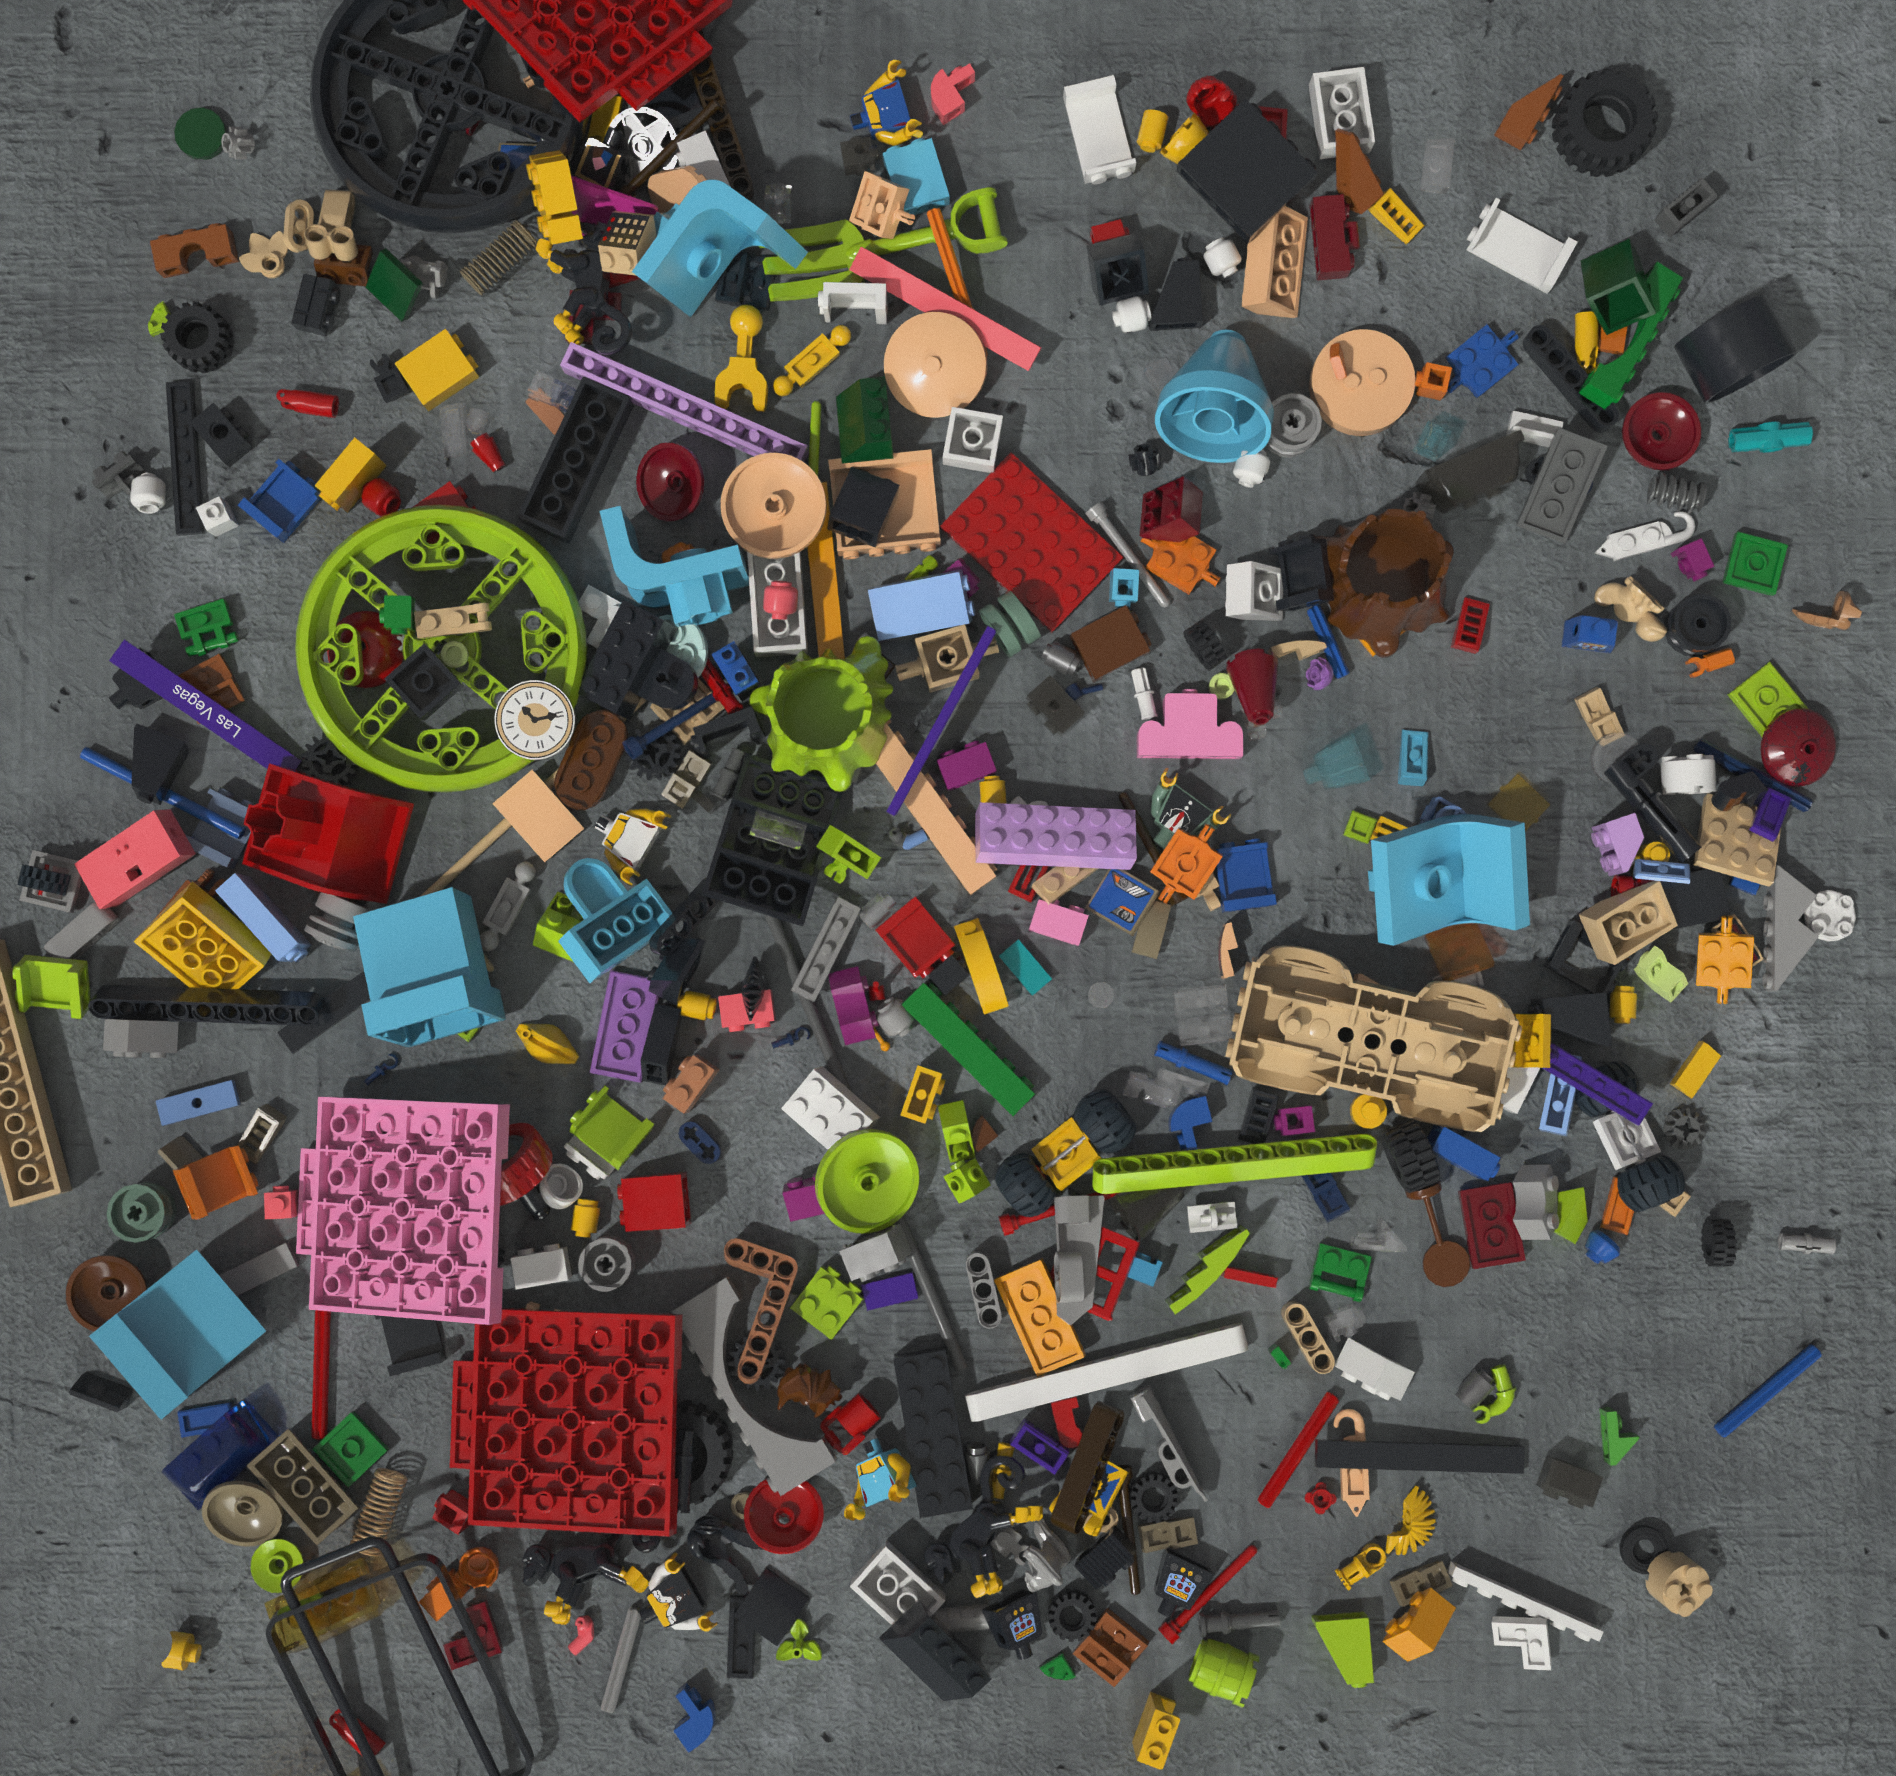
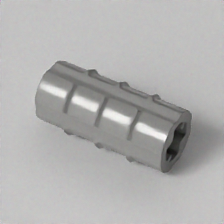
M987 1604L941 1608L934 1613L935 1617L951 1633L989 1629L982 1613V1609L986 1608Z

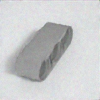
M94 902L45 944L44 949L51 957L76 960L109 932L120 919L110 908L99 909L96 902Z
M973 1251L966 1258V1270L978 1320L985 1328H995L1000 1324L1002 1316L989 1259L984 1252ZM974 1257L984 1259L985 1266L981 1270L971 1268L970 1261ZM980 1283H987L990 1285L991 1291L988 1295L981 1296L976 1292V1287ZM986 1309H994L997 1312V1317L994 1321L987 1322L983 1319L982 1314Z

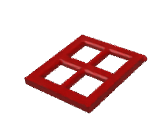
M1101 1226L1098 1260L1106 1240L1124 1247L1126 1250L1117 1272L1097 1264L1096 1276L1112 1282V1286L1104 1306L1093 1302V1307L1087 1312L1107 1321H1112L1114 1309L1140 1242ZM1053 1265L1052 1270H1051V1272H1050V1276H1051V1278H1052V1280H1053V1282H1054V1284H1055L1054 1265Z

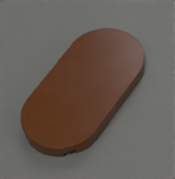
M597 710L587 714L579 721L554 780L558 797L570 808L577 810L592 808L606 794L625 750L622 742L628 739L627 727L623 720L615 713L608 710Z

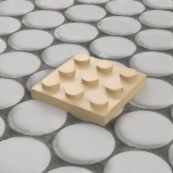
M1707 793L1703 798L1697 842L1702 848L1695 852L1693 865L1770 887L1774 883L1781 828L1773 842L1749 831L1758 807H1749L1748 804L1742 803L1734 806L1730 811H1721L1711 802L1713 794Z

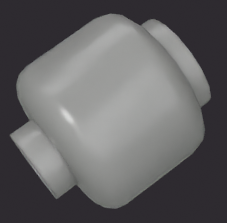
M888 998L876 1009L878 1012L876 1015L877 1022L888 1036L899 1034L900 1037H903L913 1028L911 1024L914 1021V1017L902 1006L904 1003L902 999Z

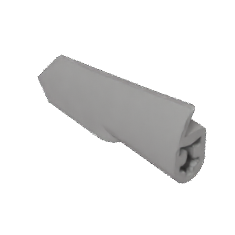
M1103 1195L1054 1197L1057 1252L1054 1255L1057 1316L1070 1326L1093 1307L1105 1199Z
M1145 1386L1130 1394L1129 1397L1142 1423L1153 1418L1163 1437L1157 1444V1452L1172 1483L1178 1488H1187L1192 1485L1195 1491L1201 1495L1203 1501H1208L1151 1386ZM1166 1445L1170 1446L1174 1453L1173 1456L1166 1457L1163 1455V1449ZM1182 1468L1187 1478L1183 1481H1178L1175 1479V1473L1178 1469Z

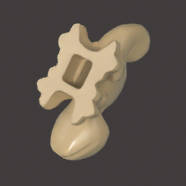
M1632 576L1625 579L1624 582L1627 586L1613 582L1604 584L1597 589L1594 596L1596 604L1604 607L1613 604L1614 612L1619 619L1626 622H1637L1635 630L1643 640L1650 642L1658 641L1668 632L1665 625L1650 612L1660 613L1665 608Z

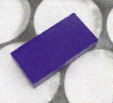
M1767 787L1768 791L1758 805L1749 831L1773 842L1778 836L1792 798Z
M913 1272L861 1284L867 1311L919 1298Z

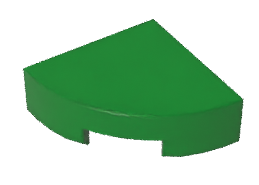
M1275 1343L1268 1348V1352L1282 1369L1284 1368L1285 1370L1292 1364Z
M1062 1652L1039 1666L1046 1676L1054 1679L1070 1680L1076 1677L1075 1672Z

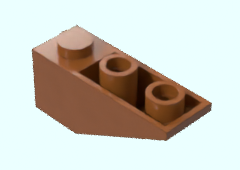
M1559 74L1513 103L1494 136L1519 150L1522 149L1525 143L1531 144L1538 132L1534 128L1538 121L1543 123L1551 109L1547 107L1550 99L1555 101L1563 88L1559 84L1564 75Z
M1338 128L1335 131L1337 191L1339 195L1344 194V202L1349 204V210L1362 215L1384 195L1380 187L1381 181L1372 172L1369 166L1371 162L1367 155L1362 152L1357 135L1351 131L1348 132Z

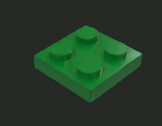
M1736 532L1733 537L1722 583L1770 596L1775 595L1788 545Z
M352 1411L313 1450L349 1488L389 1448Z

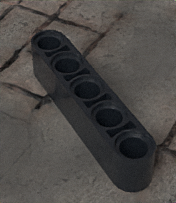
M1537 325L1533 327L1523 339V348L1595 432L1603 433L1608 431L1618 421L1619 412L1613 403L1606 409H1603L1594 402L1586 403L1582 395L1579 394V391L1588 374L1546 326ZM1532 336L1540 337L1542 345L1535 344ZM1549 355L1556 356L1559 364L1551 363ZM1565 375H1572L1576 383L1571 384L1567 382ZM1599 414H1605L1609 419V423L1602 422Z

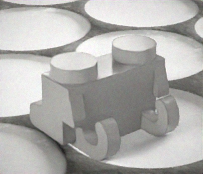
M418 256L406 257L405 260L401 259L400 262L423 282L421 289L430 290V297L437 299L440 293V289H437V287L444 288L447 279V264L443 261H435L434 263L423 261Z

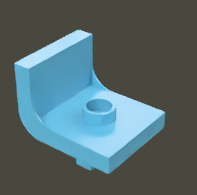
M706 180L695 185L680 205L675 203L668 212L663 214L656 212L654 221L657 237L632 272L691 317L732 259L741 250L751 246L765 247L795 269L808 252L767 213L726 183L719 180Z
M617 506L600 511L614 571L620 581L627 586L634 600L639 604L649 608L670 606L674 623L677 627L684 625L698 626L717 621L718 618L733 613L728 591L749 586L747 564L738 545L706 552V549L703 548L690 549L672 555L670 562L661 564L649 563L642 560L635 528L622 507Z
M1474 814L1450 815L1371 840L1373 869L1368 871L1369 891L1375 892L1379 943L1394 946L1447 926L1464 923L1487 924L1515 931L1530 925L1524 822Z

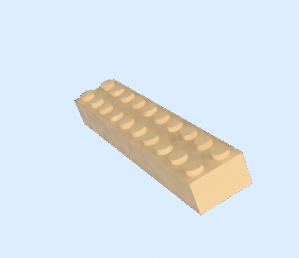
M0 939V1173L9 1206L16 1207L72 1191L26 1016L25 1013L19 1012L18 1003L15 1001L16 980L13 979V968L6 942Z

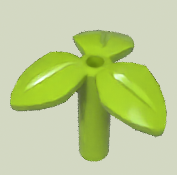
M796 1619L790 1627V1633L795 1641H783L776 1652V1659L779 1661H787L793 1658L798 1659L803 1654L804 1658L808 1660H821L822 1652L820 1646L814 1640H803L809 1633L807 1624L802 1619Z

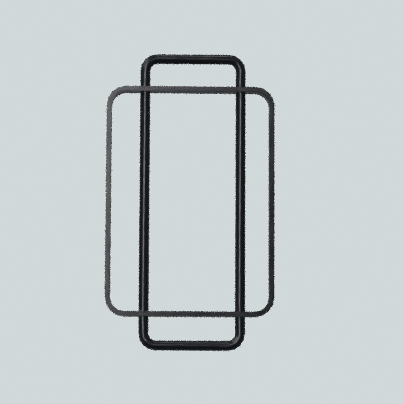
M372 1536L294 1566L284 1573L280 1586L288 1606L274 1613L266 1628V1638L333 1776L347 1775L276 1632L275 1623L294 1615L371 1775L385 1776L304 1610L392 1575L488 1775L501 1776L405 1576V1570L420 1565L430 1567L437 1574L525 1758L526 1766L507 1776H529L534 1760L532 1747L454 1583L440 1558L433 1554L421 1553L398 1561L388 1541L381 1537ZM373 1547L378 1548L382 1552L388 1566L299 1601L291 1583L294 1578Z

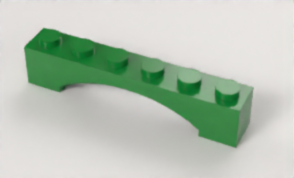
M1656 262L1645 273L1656 314L1638 321L1634 336L1624 353L1609 364L1599 363L1589 373L1579 391V394L1603 409H1606L1612 402L1616 404L1623 396L1625 390L1622 387L1625 382L1628 383L1636 372V369L1633 368L1635 363H1639L1647 352V349L1644 348L1645 345L1654 339L1659 331L1656 328L1658 322L1661 323L1670 311L1667 308L1669 302H1673L1681 291L1678 286L1683 277L1659 262Z

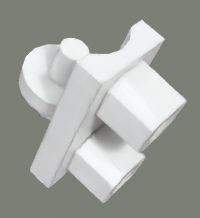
M1234 1201L1187 1206L1190 1233L1237 1228Z

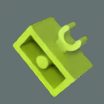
M829 825L816 846L835 859L833 863L826 866L824 874L831 878L833 873L837 871L833 880L839 884L845 880L847 868L868 879L881 859L880 856Z

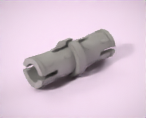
M1780 1233L1778 1236L1779 1250L1802 1251L1803 1254H1810L1811 1252L1834 1254L1836 1240L1834 1237H1816L1810 1233H1803V1235Z

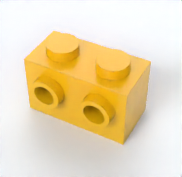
M917 1065L901 1116L924 1124L927 1118L933 1119L937 1107L936 1104H933L935 1094L941 1095L946 1081L941 1079L943 1073Z

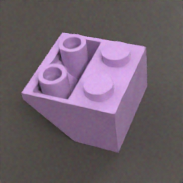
M1636 813L1592 827L1593 833H1591L1593 844L1596 848L1599 847L1602 855L1600 857L1601 866L1605 872H1608L1609 876L1629 871L1644 839Z

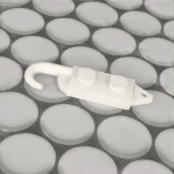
M1674 512L1675 517H1682L1686 520L1687 527L1684 531L1672 534L1667 524L1657 521L1608 535L1607 540L1595 554L1613 558L1614 561L1684 542L1694 534L1695 521L1687 512Z

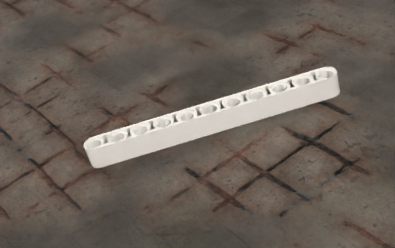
M1235 1323L1050 1371L1038 1377L1035 1375L966 1394L965 1399L971 1422H977L1239 1354L1249 1350L1243 1324Z

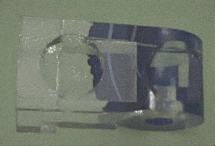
M537 370L528 389V397L537 402L541 401L550 406H555L559 410L566 412L576 389Z

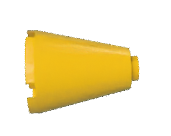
M1193 113L1172 135L1168 145L1163 146L1160 153L1165 158L1178 164L1209 134L1199 116Z

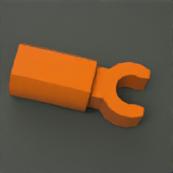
M1724 648L1703 655L1702 659L1699 657L1690 658L1685 664H1696L1697 671L1689 675L1690 678H1695L1702 675L1705 670L1711 672L1733 665L1735 658L1732 649Z

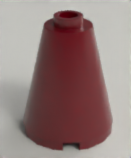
M1248 649L1235 654V659L1232 662L1228 660L1226 664L1228 676L1248 721L1256 725L1266 724L1274 715L1279 663L1278 657L1274 652L1271 651V655L1266 654L1264 649Z

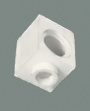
M216 497L196 507L206 530L215 537L239 526L229 503L221 497Z

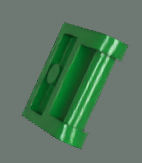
M1319 1243L1309 1289L1314 1291L1321 1289L1351 1297L1352 1301L1361 1302L1372 1256ZM1322 1271L1355 1279V1286L1351 1287L1321 1279Z

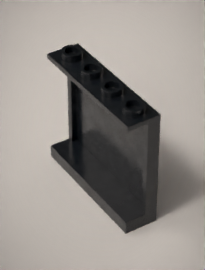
M1247 99L1243 100L1180 160L1176 172L1247 244L1309 182L1312 184L1318 174L1315 164L1308 158L1304 159L1298 152L1295 143L1289 139L1286 140L1280 134L1278 126L1272 121L1268 122L1262 116L1261 109L1255 103H1250Z

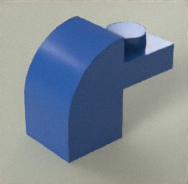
M1202 1095L1184 1100L1176 1105L1170 1114L1168 1122L1169 1131L1180 1130L1181 1134L1177 1135L1180 1150H1197L1192 1127L1212 1122L1206 1096Z
M688 1683L678 1689L676 1698L688 1715L676 1723L673 1731L689 1753L702 1744L710 1735L715 1722L716 1711L712 1699L702 1704V1697L695 1687L690 1688Z

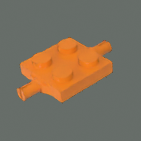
M1195 536L1182 542L1142 538L1140 541L1153 549L1152 557L1145 568L1188 595L1202 579L1216 587L1221 578L1208 570L1210 560L1215 554L1216 549Z
M1205 824L1198 836L1191 835L1179 827L1177 828L1150 870V873L1160 878L1166 885L1160 896H1158L1159 900L1162 901L1164 898L1163 902L1167 904L1175 891L1184 893L1195 900L1223 857V854L1211 848L1207 843L1215 831L1212 826L1207 832L1210 825Z

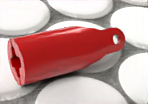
M281 389L276 394L277 399L281 401L282 407L302 414L336 418L338 414L339 398L337 395Z
M337 1709L329 1718L330 1725L337 1730L346 1743L362 1756L344 1717L339 1715L341 1713L340 1709ZM357 1719L376 1756L386 1742L361 1720Z

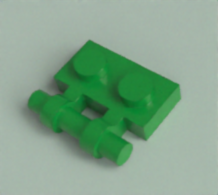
M224 598L174 614L181 639L187 640L192 638L194 645L185 647L189 657L197 654L202 656L208 654V651L219 647L224 649L230 647V644L239 641L236 632L229 634L225 632L224 628L234 625L227 600ZM215 632L216 638L207 641L203 640V634Z

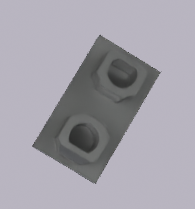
M120 451L114 456L113 460L116 464L111 468L99 466L93 471L95 479L91 482L108 499L113 495H117L122 490L130 495L132 480L146 472L130 454L127 455L124 451Z

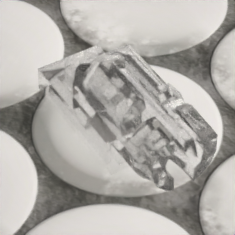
M1157 1068L1155 1078L1152 1077V1074L1130 1071L1123 1095L1137 1098L1139 1092L1143 1089L1144 1102L1169 1108L1176 1106L1182 1086L1186 1087L1185 1093L1199 1097L1201 1092L1207 1094L1210 1083L1161 1068Z

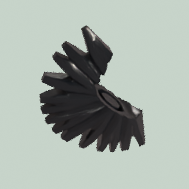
M757 956L753 957L746 973L743 987L741 988L743 1003L749 1021H752L765 992Z

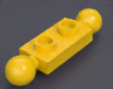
M844 325L834 327L831 331L830 339L822 333L785 365L784 369L788 375L779 376L774 380L773 389L775 393L779 396H788L793 391V384L795 382L803 388L840 355L836 346H844L851 340L849 328Z

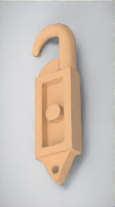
M1354 1409L1341 1410L1334 1419V1427L1337 1428L1340 1420L1344 1417L1352 1418L1355 1425V1435L1347 1436L1343 1440L1366 1441L1365 1422L1361 1414ZM1340 1468L1341 1499L1346 1501L1353 1514L1358 1517L1366 1500H1370L1368 1469Z

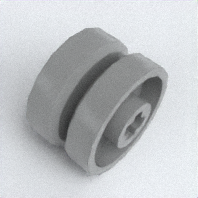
M1294 393L1282 395L1272 402L1274 419L1271 436L1266 447L1270 452L1279 457L1292 458L1300 456L1310 449L1321 430L1322 418L1319 408L1308 397Z

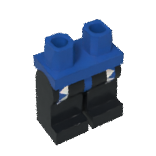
M734 641L712 654L735 695H738L742 702L749 699L755 689L762 687L761 682L753 669L750 668L751 666L740 647Z

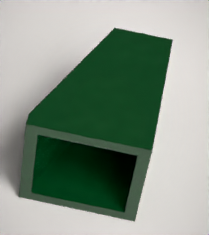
M1630 238L1580 261L1586 300L1606 335L1656 314L1640 257Z

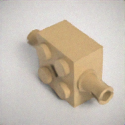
M965 624L915 638L919 657L915 661L895 665L899 681L918 675L925 676L929 693L955 686L978 642H970ZM993 637L984 656L999 653L995 637ZM943 654H948L949 657H954L951 659L950 664H946L945 661H940L943 659ZM978 667L970 681L979 679Z

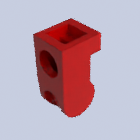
M1074 1396L1051 1402L1061 1444L1067 1448L1077 1447L1082 1437L1081 1430L1075 1423L1072 1409L1079 1407L1077 1397Z

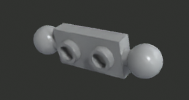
M519 863L515 868V881L508 877L504 881L483 921V924L490 927L488 931L480 934L484 951L495 950L499 944L498 933L500 932L507 936L531 892V889L524 885L526 882L533 880L536 875V869L532 863Z

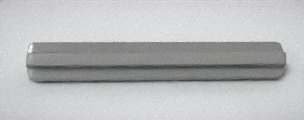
M630 1607L627 1611L601 1704V1710L608 1713H613L616 1709L641 1619L639 1608Z

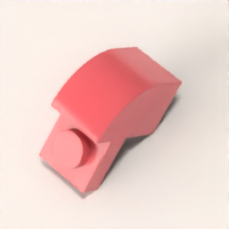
M970 63L964 67L959 66L955 68L949 77L941 69L932 80L931 104L943 125L965 112V102L958 92L975 82V71Z

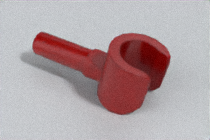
M875 981L873 986H869L870 1001L885 1000L884 985L879 986V983Z

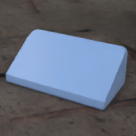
M1635 859L1633 876L1636 879L1690 884V864Z

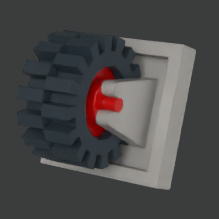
M32 850L29 865L22 864L17 885L23 886L19 901L74 913L82 882V877L74 865L78 860Z

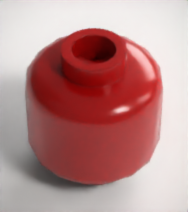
M376 478L367 482L362 488L361 498L363 505L376 515L382 517L399 509L401 504L400 492L386 480Z

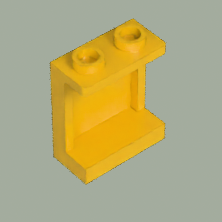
M1153 1692L1149 1693L1132 1741L1138 1762L1160 1770L1164 1768L1180 1723L1179 1716L1172 1714L1176 1705L1174 1700Z

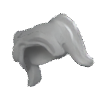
M1041 1519L1034 1523V1533L1042 1549L1039 1550L1031 1545L1022 1554L1028 1560V1565L1032 1571L1027 1570L1025 1572V1582L1031 1592L1041 1590L1053 1584L1061 1586L1063 1578L1060 1572L1071 1559L1068 1548L1049 1529L1045 1520Z

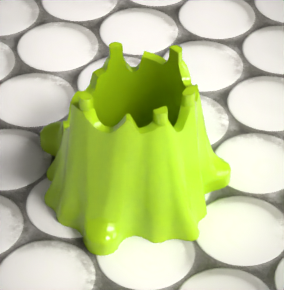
M871 636L861 637L856 642L852 654L845 659L837 658L829 648L825 650L821 657L815 659L800 651L793 661L780 665L774 672L770 685L759 687L751 693L750 705L756 712L768 716L771 721V733L767 738V742L773 753L771 767L774 771L791 770L799 776H804L811 770H818L823 774L831 789L837 792H844L852 785L853 774L857 768L870 767L876 764L887 740L884 725L892 716L891 712L885 707L884 702L886 697L893 692L892 685L887 683L884 677L888 668V661L882 657L881 646L877 639Z

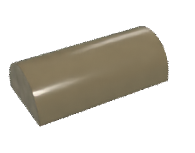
M290 1428L247 1465L316 1545L326 1539L359 1509L357 1504Z

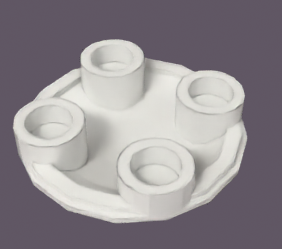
M1833 890L1816 893L1817 897L1804 912L1806 926L1819 936L1818 939L1828 942L1838 941L1849 936L1853 931L1856 919L1852 898Z

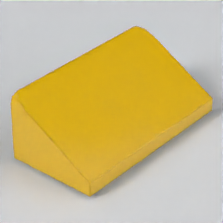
M1698 1041L1670 1082V1085L1692 1099L1721 1055L1706 1042Z

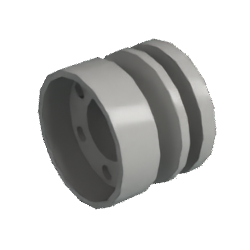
M320 892L315 906L325 913L323 916L311 914L309 919L319 923V926L306 924L304 931L312 935L317 941L328 946L355 952L358 945L348 940L349 936L358 939L356 931L352 929L354 926L353 916L373 910L348 898Z

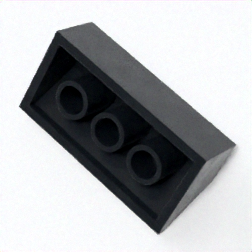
M920 1601L913 1605L879 1637L943 1701L972 1698L992 1679L981 1661Z

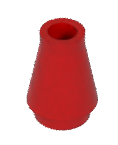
M487 432L470 443L473 448L472 452L493 473L506 465L493 436L490 437Z

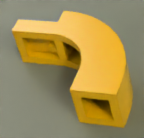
M979 918L954 926L984 1015L1008 1007L1006 995Z

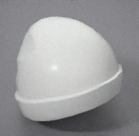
M552 1164L545 1177L539 1182L543 1200L554 1209H564L572 1205L583 1191V1183L579 1174L564 1164Z

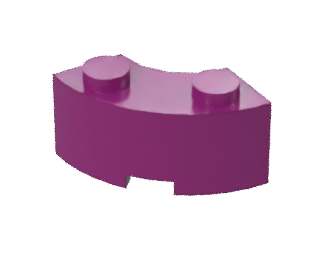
M858 966L829 973L830 988L845 1045L876 1038L874 1027L878 1026L875 1011L870 1012L865 994V991H869L866 975H860Z

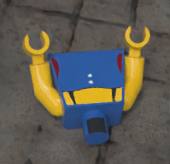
M899 60L890 61L888 70L865 92L861 98L863 112L850 115L854 131L868 127L872 140H878L881 143L892 146L906 142L912 136L916 138L923 136L922 131L915 130L922 123L916 119H910L899 80L895 81V77H904L906 75V69L901 68L897 71V66L902 63Z

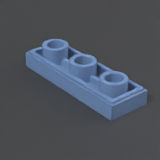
M230 1080L156 1100L161 1125L165 1126L239 1106L240 1101L235 1081ZM198 1098H200L202 1101V1105L200 1107H198L196 1104Z

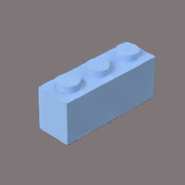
M1575 1056V1057H1577L1578 1059H1580V1060L1583 1061L1582 1057H1580V1056ZM1550 1074L1539 1129L1540 1131L1567 1136L1576 1088Z

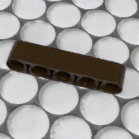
M1101 1401L1094 1405L1051 1516L1052 1525L1073 1534H1078L1082 1530L1122 1427L1125 1416L1123 1410Z

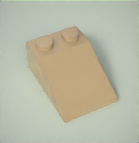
M1657 880L1599 901L1579 914L1597 959L1616 965L1678 926L1662 885Z

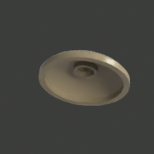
M230 1481L214 1487L207 1494L202 1505V1517L208 1529L221 1540L237 1546H257L273 1539L279 1532L283 1522V1511L280 1503L268 1490L251 1482Z

